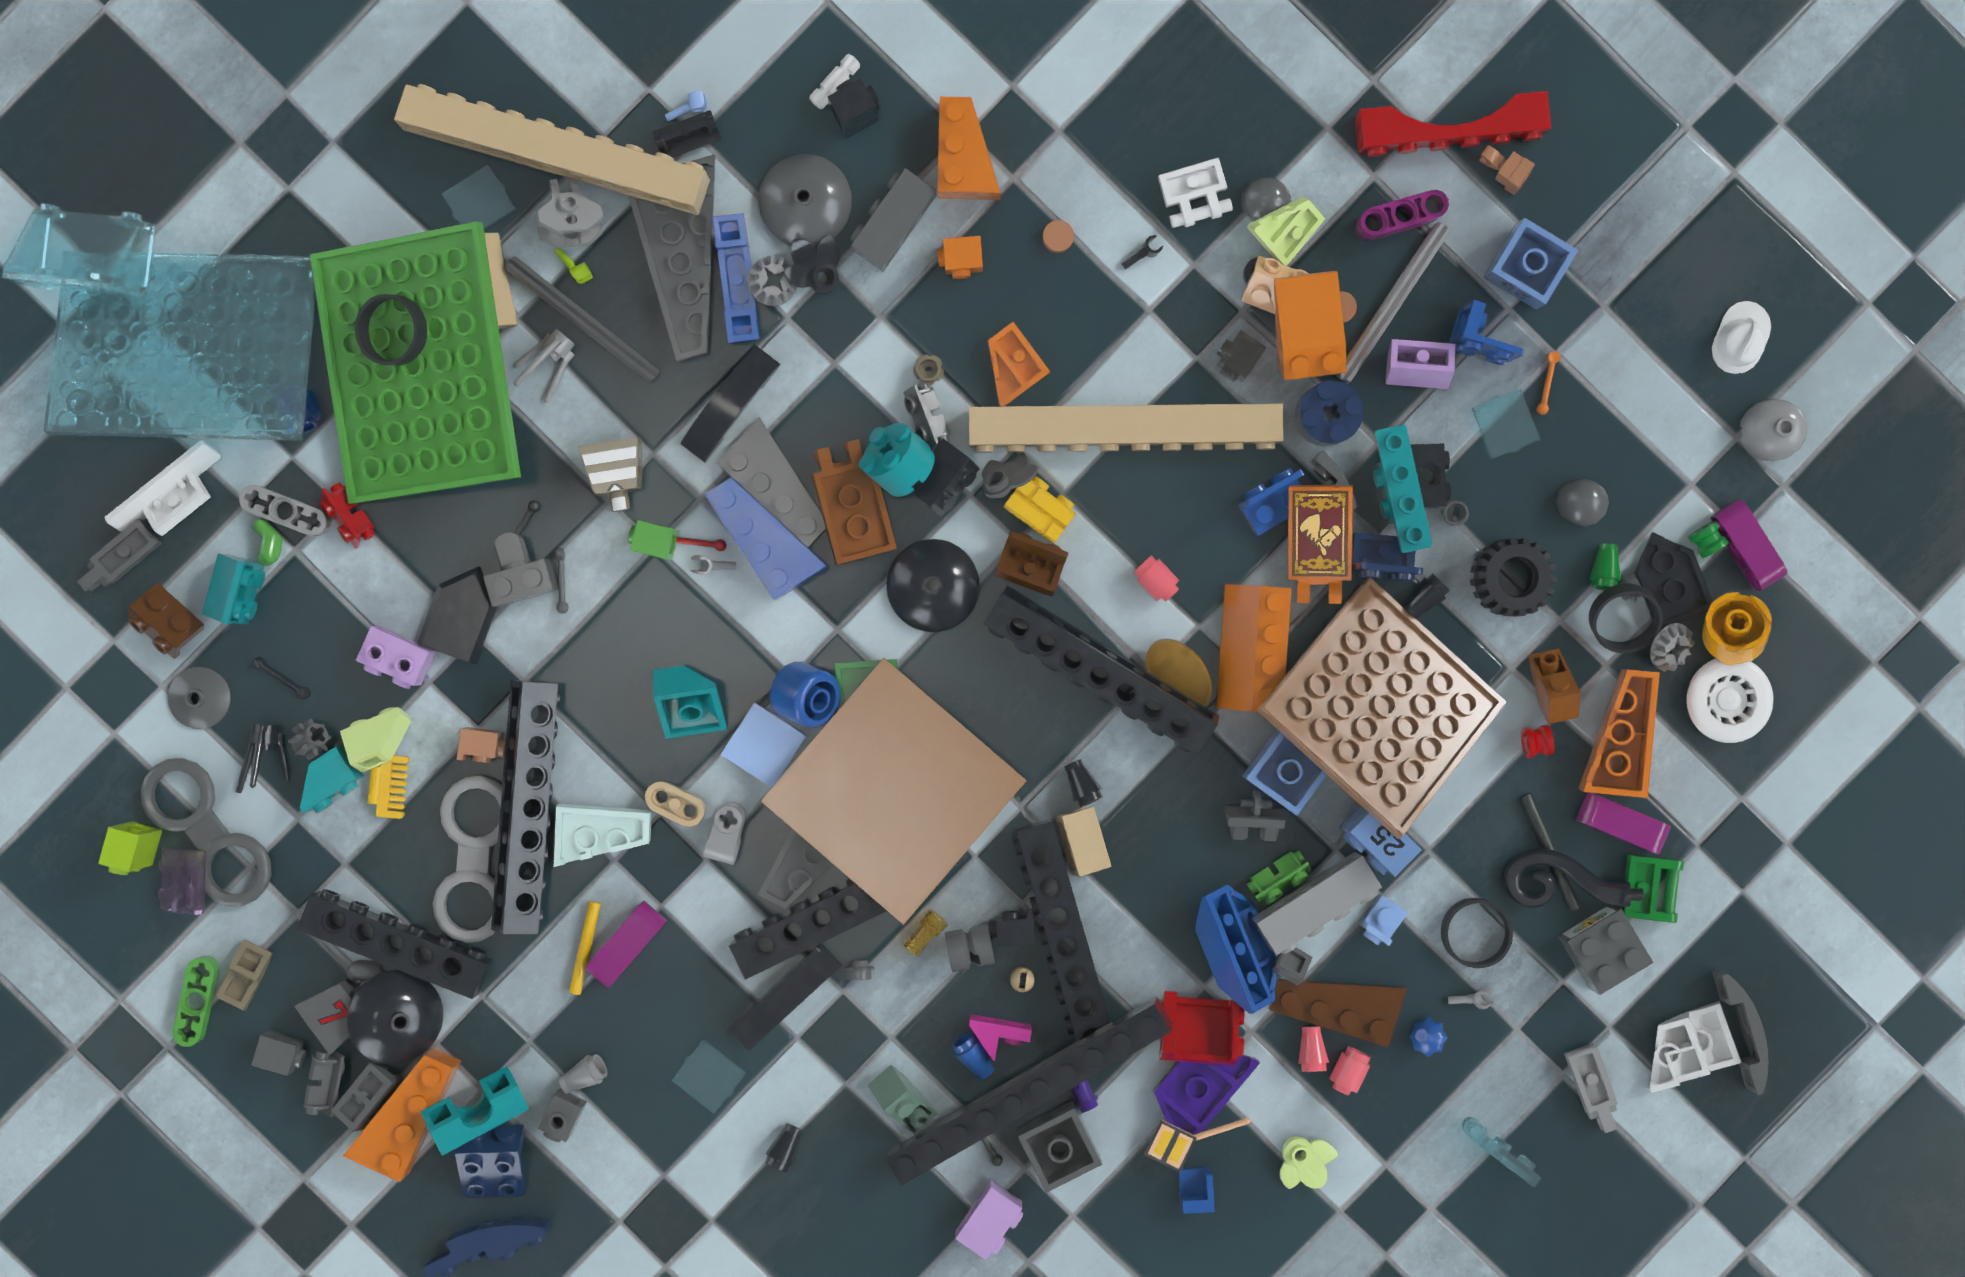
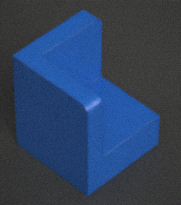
M1210 1167L1182 1168L1181 1172H1179L1180 1206L1183 1214L1215 1212L1213 1174Z

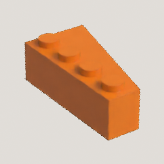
M435 1048L427 1052L349 1147L343 1157L401 1182L410 1173L429 1132L420 1111L445 1098L461 1060Z

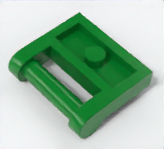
M1627 854L1624 882H1630L1631 888H1643L1644 899L1643 901H1631V907H1621L1625 916L1634 919L1677 923L1678 913H1675L1679 874L1680 870L1682 871L1684 868V861ZM1661 868L1667 869L1662 911H1657Z

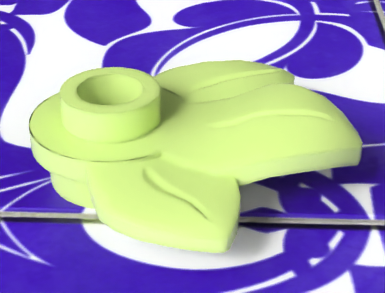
M1290 1137L1283 1145L1282 1156L1285 1161L1280 1168V1179L1288 1189L1295 1187L1300 1181L1310 1188H1322L1327 1181L1325 1164L1337 1158V1151L1331 1144L1322 1139L1309 1142L1304 1137ZM1302 1150L1299 1155L1295 1156L1297 1151Z

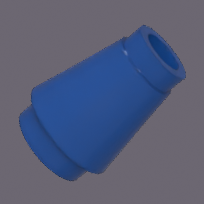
M973 1032L965 1033L953 1043L954 1056L977 1076L979 1080H983L993 1073L994 1068L991 1065L986 1050Z

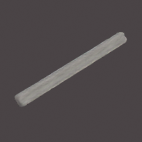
M1440 222L1434 224L1347 355V373L1336 374L1335 376L1339 380L1347 384L1352 381L1450 233V229Z

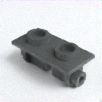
M928 382L918 386L917 384L913 385L903 392L905 408L912 415L916 425L915 433L930 447L939 444L943 438L946 441H950L948 435L951 433L943 413L936 416L931 414V411L940 408L934 388L929 387Z
M317 1050L316 1055L312 1056L309 1079L319 1080L318 1085H307L303 1107L306 1108V1114L317 1115L321 1111L329 1117H334L331 1110L339 1101L338 1090L341 1075L345 1069V1055L337 1051L329 1055L325 1050Z

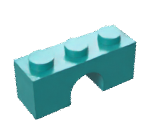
M508 1066L479 1080L482 1094L475 1103L459 1107L453 1104L449 1096L420 1111L442 1156L529 1110Z

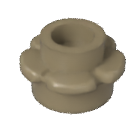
M922 355L917 359V365L914 366L913 373L916 379L921 380L922 384L928 382L929 385H933L935 381L942 379L944 369L939 357L935 355ZM927 367L932 368L930 373L926 372Z

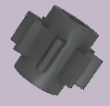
M309 719L291 729L295 736L289 739L288 743H291L295 755L306 756L307 760H311L317 755L320 756L328 751L327 746L324 744L331 739V736L328 735L324 724L314 723L312 719Z

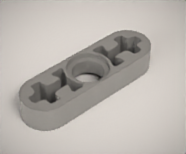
M250 485L245 487L240 493L239 503L246 512L310 536H321L330 527V518L322 509L265 487ZM259 492L258 497L271 503L269 507L255 504L252 507L253 502L249 500L250 495H256ZM283 502L290 503L293 508L291 517L286 520L281 519L277 514V508ZM301 514L308 517H315L318 514L317 520L321 522L320 527H313L311 530L310 523L299 520Z

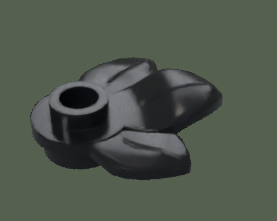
M827 234L817 246L803 239H794L790 252L794 264L784 270L786 278L791 284L799 288L811 287L818 293L832 291L838 284L839 275L836 267L841 258L839 247L834 238ZM819 272L826 274L827 281L825 284L818 281L817 276Z

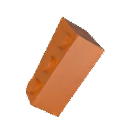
M940 96L938 199L1000 200L1001 192L972 98Z

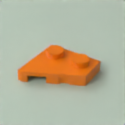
M1014 322L988 340L1000 407L1007 406L1050 373V370Z

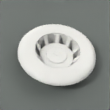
M1717 658L1704 664L1695 673L1687 691V709L1694 725L1705 736L1723 743H1737L1756 735L1769 720L1773 708L1771 684L1765 673L1751 661L1728 666ZM1732 676L1736 677L1734 682L1730 681ZM1744 683L1747 688L1744 689L1741 684ZM1747 694H1750V702L1747 701ZM1745 707H1748L1747 712L1744 714L1743 710ZM1737 716L1739 720L1734 721L1733 717ZM1721 717L1725 718V723L1721 722Z

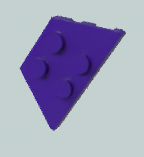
M1243 1055L1238 1057L1235 1065L1177 1061L1153 1089L1166 1122L1192 1135L1203 1132L1260 1064L1259 1060L1255 1057Z

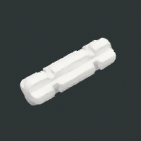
M847 54L840 61L841 66H836L820 84L821 88H816L810 95L811 102L817 108L823 109L829 103L827 96L836 92V87L849 80V75H854L860 68V63L852 55Z

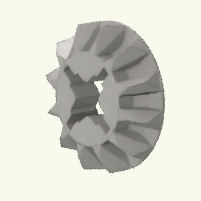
M771 255L755 262L748 274V287L753 297L767 306H780L788 302L797 291V287L791 284L784 274V270L791 266V264L783 257ZM767 272L773 276L783 274L778 282L780 290L774 285L763 289V286L769 279L766 275Z
M1673 623L1663 628L1657 634L1651 646L1650 658L1653 665L1664 672L1666 670L1675 671L1678 665H1684L1686 656L1692 655L1689 649L1695 644L1691 639L1693 632L1680 623Z

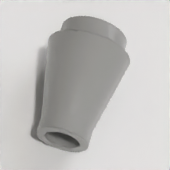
M586 1055L566 1074L559 1077V1085L563 1092L568 1094L578 1089L600 1084L603 1078L607 1076V1068L599 1055Z

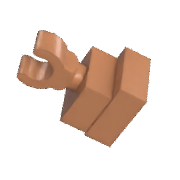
M1487 145L1479 159L1482 164L1499 171L1495 180L1505 186L1504 189L1514 196L1535 166L1533 162L1525 157L1523 158L1514 151L1505 160L1496 149Z

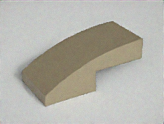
M244 939L228 967L230 970L215 997L246 1011L267 970L273 953Z

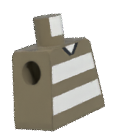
M630 437L578 446L594 495H609L612 512L629 510L628 492L642 489V439Z

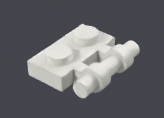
M1219 157L1158 176L1166 208L1177 204L1180 208L1181 213L1169 216L1172 228L1182 225L1185 227L1193 226L1195 221L1208 217L1216 219L1222 217V213L1233 210L1230 198L1218 201L1216 193L1228 188ZM1206 197L1207 205L1191 209L1189 201Z

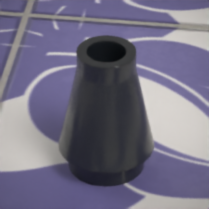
M1432 573L1428 578L1424 576L1403 606L1417 619L1421 614L1447 599L1445 595L1450 590Z
M1081 759L1064 767L1068 775L1073 800L1078 802L1080 808L1103 797L1100 792L1101 786L1084 766Z
M786 1123L784 1129L766 1151L765 1163L787 1173L789 1167L794 1165L803 1130Z

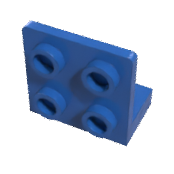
M1473 300L1459 309L1449 341L1450 344H1455L1458 353L1468 356H1474L1475 353L1486 356L1485 360L1496 365H1504V362L1508 363L1523 356L1525 350L1523 348L1477 334L1478 331L1482 332L1488 315L1484 313L1486 303Z
M1289 468L1270 479L1273 485L1266 488L1264 484H1261L1243 494L1245 500L1239 503V506L1256 536L1289 519V485H1301L1298 478L1304 475L1302 470L1293 473L1292 469Z

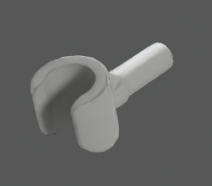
M699 555L691 557L693 560L702 561L701 569L690 570L696 574L705 575L710 570L736 569V562L711 561L708 557Z
M1485 986L1480 988L1475 994L1449 996L1448 1003L1475 1004L1479 1009H1487L1494 1001L1483 1000L1481 994L1488 995L1493 989Z

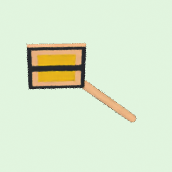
M1244 1118L1192 1135L1161 1119L1144 1155L1181 1172L1196 1140L1247 1125L1251 1120L1250 1118Z

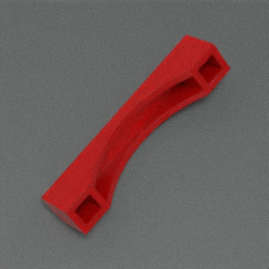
M1548 91L1516 94L1508 103L1491 115L1474 122L1459 125H1436L1421 122L1404 115L1392 106L1360 109L1355 115L1358 153H1367L1368 157L1383 156L1389 150H1398L1399 154H1409L1417 152V148L1429 147L1430 151H1440L1448 149L1451 144H1460L1461 148H1471L1480 145L1481 141H1491L1492 145H1501L1511 142L1512 138H1522L1523 142H1532L1542 139V136L1551 129Z

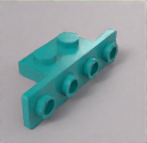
M1403 424L1375 431V438L1381 462L1375 464L1376 470H1373V479L1376 488H1381L1383 500L1379 502L1383 519L1388 520V524H1395L1401 553L1432 547V540L1407 426Z

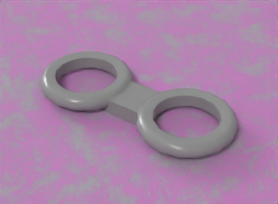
M481 775L465 777L454 783L444 795L440 807L441 824L448 837L458 844L456 872L445 877L436 889L432 903L434 918L444 933L452 939L466 943L483 941L496 932L491 930L492 916L486 925L479 929L468 930L459 927L449 917L446 906L449 893L461 882L471 881L481 884L489 891L492 899L494 896L495 878L490 875L492 846L498 843L499 824L490 834L475 837L462 831L454 819L456 800L463 792L469 789L479 788L490 792L496 797L501 808L502 785L494 779Z

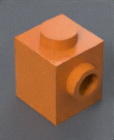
M981 236L944 238L943 248H937L939 267L945 266V274L952 275V279H966L971 277V273L983 272Z

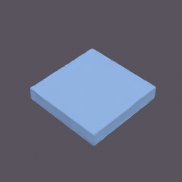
M754 702L721 755L772 788L788 767L807 735Z

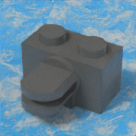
M510 532L498 536L494 542V548L501 571L483 576L492 607H502L559 590L551 560L541 559L532 562L525 540L519 534Z

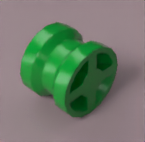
M1716 520L1703 525L1688 536L1690 541L1698 546V554L1701 558L1719 551L1729 543L1727 537L1722 536L1718 531L1719 525Z

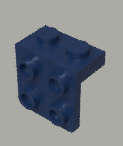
M1353 533L1352 570L1358 571V577L1377 578L1383 577V573H1388L1390 580L1408 581L1414 580V575L1423 574V568L1414 567L1416 551L1401 553L1397 536Z
M499 1125L456 1148L455 1157L462 1192L465 1197H521L525 1195L526 1184L521 1162V1152L525 1138L524 1125Z

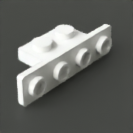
M199 441L105 516L106 522L122 532L135 520L147 518L153 530L163 536L211 497L200 480L199 475L221 459L222 456L219 451L205 441Z

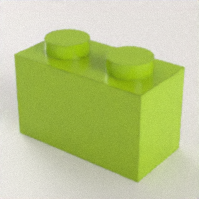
M134 821L108 827L98 864L108 866L109 872L119 875H128L129 872H139L142 868L152 866L163 829Z

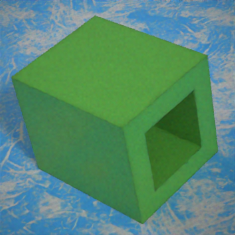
M637 520L636 526L632 525L628 536V543L631 544L630 550L672 560L680 530Z

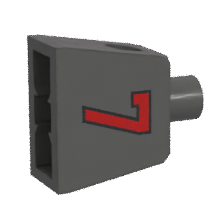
M349 979L331 986L294 1006L329 1055L343 1046L350 1038L347 1029V1011L352 997L362 984L355 988Z

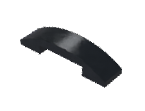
M755 345L716 391L680 444L706 463L724 440L723 437L758 391L764 388L781 364Z

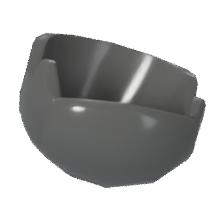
M1259 177L1249 182L1241 195L1242 210L1247 213L1253 222L1291 202V195L1286 186L1278 179L1272 177Z
M1575 479L1566 482L1559 490L1556 504L1562 518L1575 525L1585 527L1597 524L1606 515L1609 497L1606 494V490L1595 481Z

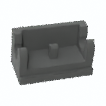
M370 1062L331 1110L352 1132L364 1130L404 1081L405 1078L399 1074L392 1075L387 1071L390 1067L388 1064Z

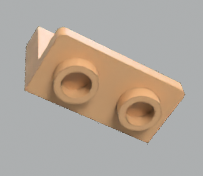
M1258 256L1254 271L1243 291L1241 301L1275 314L1274 278L1309 273L1282 265L1276 259Z

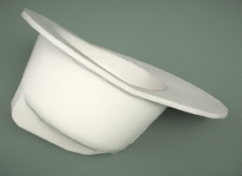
M1750 301L1738 302L1730 307L1724 315L1713 341L1712 355L1717 366L1725 372L1733 374L1744 373L1753 368L1760 359L1771 330L1770 317L1763 307Z

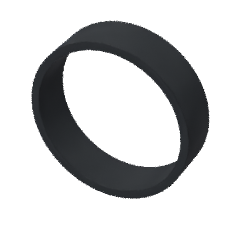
M392 294L377 295L369 299L357 315L355 323L356 340L361 351L371 361L382 365H404L417 358L425 346L427 339L426 319L420 307L407 297ZM390 299L401 302L410 312L414 323V337L410 348L403 356L393 361L382 358L373 348L369 338V322L373 312L380 304Z
M1632 583L1618 584L1604 590L1594 600L1589 611V625L1597 641L1604 648L1616 653H1631L1648 646L1660 632L1663 623L1662 610L1652 593L1646 588ZM1634 594L1646 597L1653 602V620L1648 629L1637 638L1624 642L1607 640L1598 634L1596 627L1598 616L1604 606L1611 600L1623 595Z
M1467 898L1454 904L1445 914L1441 924V939L1446 951L1461 964L1471 968H1487L1501 961L1508 953L1513 941V928L1508 915L1498 905L1482 898ZM1477 903L1490 905L1498 911L1505 925V937L1501 948L1495 955L1484 961L1468 962L1460 959L1453 952L1448 939L1451 920L1465 906Z

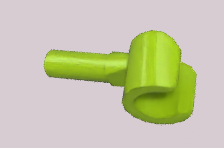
M561 248L554 251L565 263L577 283L583 284L593 278L585 262L576 266Z

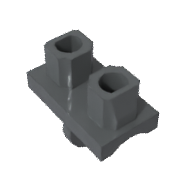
M1253 790L1252 799L1241 798L1240 805H1226L1225 815L1227 824L1230 829L1231 838L1234 840L1247 839L1248 827L1259 828L1260 839L1276 841L1279 830L1285 828L1282 807H1272V800L1261 799L1260 790Z

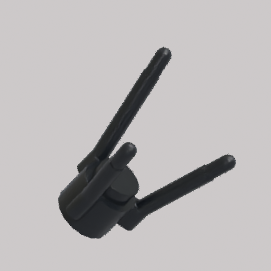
M253 724L249 745L236 788L237 793H242L253 754L254 758L249 785L251 788L256 786L262 750H274V744H277L284 781L288 782L290 780L284 745L285 734H279V726Z

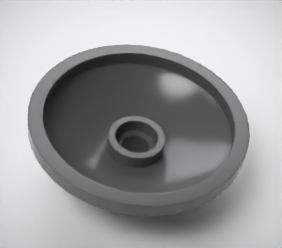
M797 154L779 161L768 171L759 190L758 204L764 224L778 240L791 246L792 241L798 238L817 246L827 234L835 238L844 229L851 214L852 194L846 177L831 161L813 154ZM801 192L809 194V199L806 202L798 200V195Z

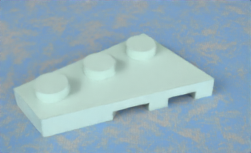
M558 804L556 806L554 867L579 859L592 858L595 855L607 852L613 853L649 844L652 810Z

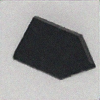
M1652 532L1634 574L1640 585L1649 590L1658 602L1663 614L1662 629L1670 624L1678 623L1708 611L1713 600L1694 551ZM1643 597L1653 620L1654 604L1646 597Z
M480 566L438 585L417 641L418 644L468 663L477 664L498 608L491 605Z

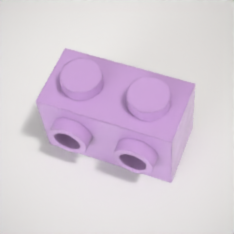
M1392 339L1387 354V385L1449 389L1455 372V344Z
M371 626L356 661L364 664L363 670L377 676H381L383 672L393 677L392 682L394 684L410 689L411 685H422L436 651L383 627Z
M990 1180L955 1230V1239L985 1260H987L991 1253L996 1255L1005 1242L1003 1236L1009 1227L1014 1229L1023 1216V1212H1021L1022 1200L993 1180Z

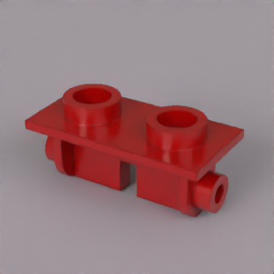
M340 482L330 487L332 492L330 494L323 488L319 504L329 518L333 516L339 524L337 530L347 544L351 542L355 549H357L361 537L367 541L376 535L373 531L374 525L362 509L353 515L350 513V510L358 506V503L348 504L346 486H342Z

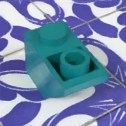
M344 745L334 747L308 765L300 809L303 813L314 810L317 814L333 804L330 799L340 793L342 796H345L359 787L357 781L363 778L364 775L361 771L350 765Z

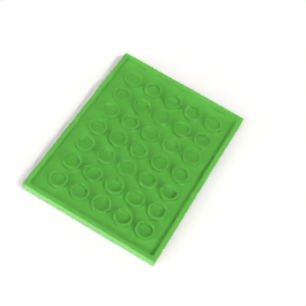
M476 221L310 254L348 504L520 478V466L483 223ZM381 294L404 296L414 301L422 310L427 323V339L421 353L410 363L399 366L382 365L371 361L361 351L356 340L355 323L360 309L372 297ZM390 299L380 304L373 312L369 322V338L373 348L382 358L388 361L396 360L403 356L411 346L414 337V323L408 309L398 300Z

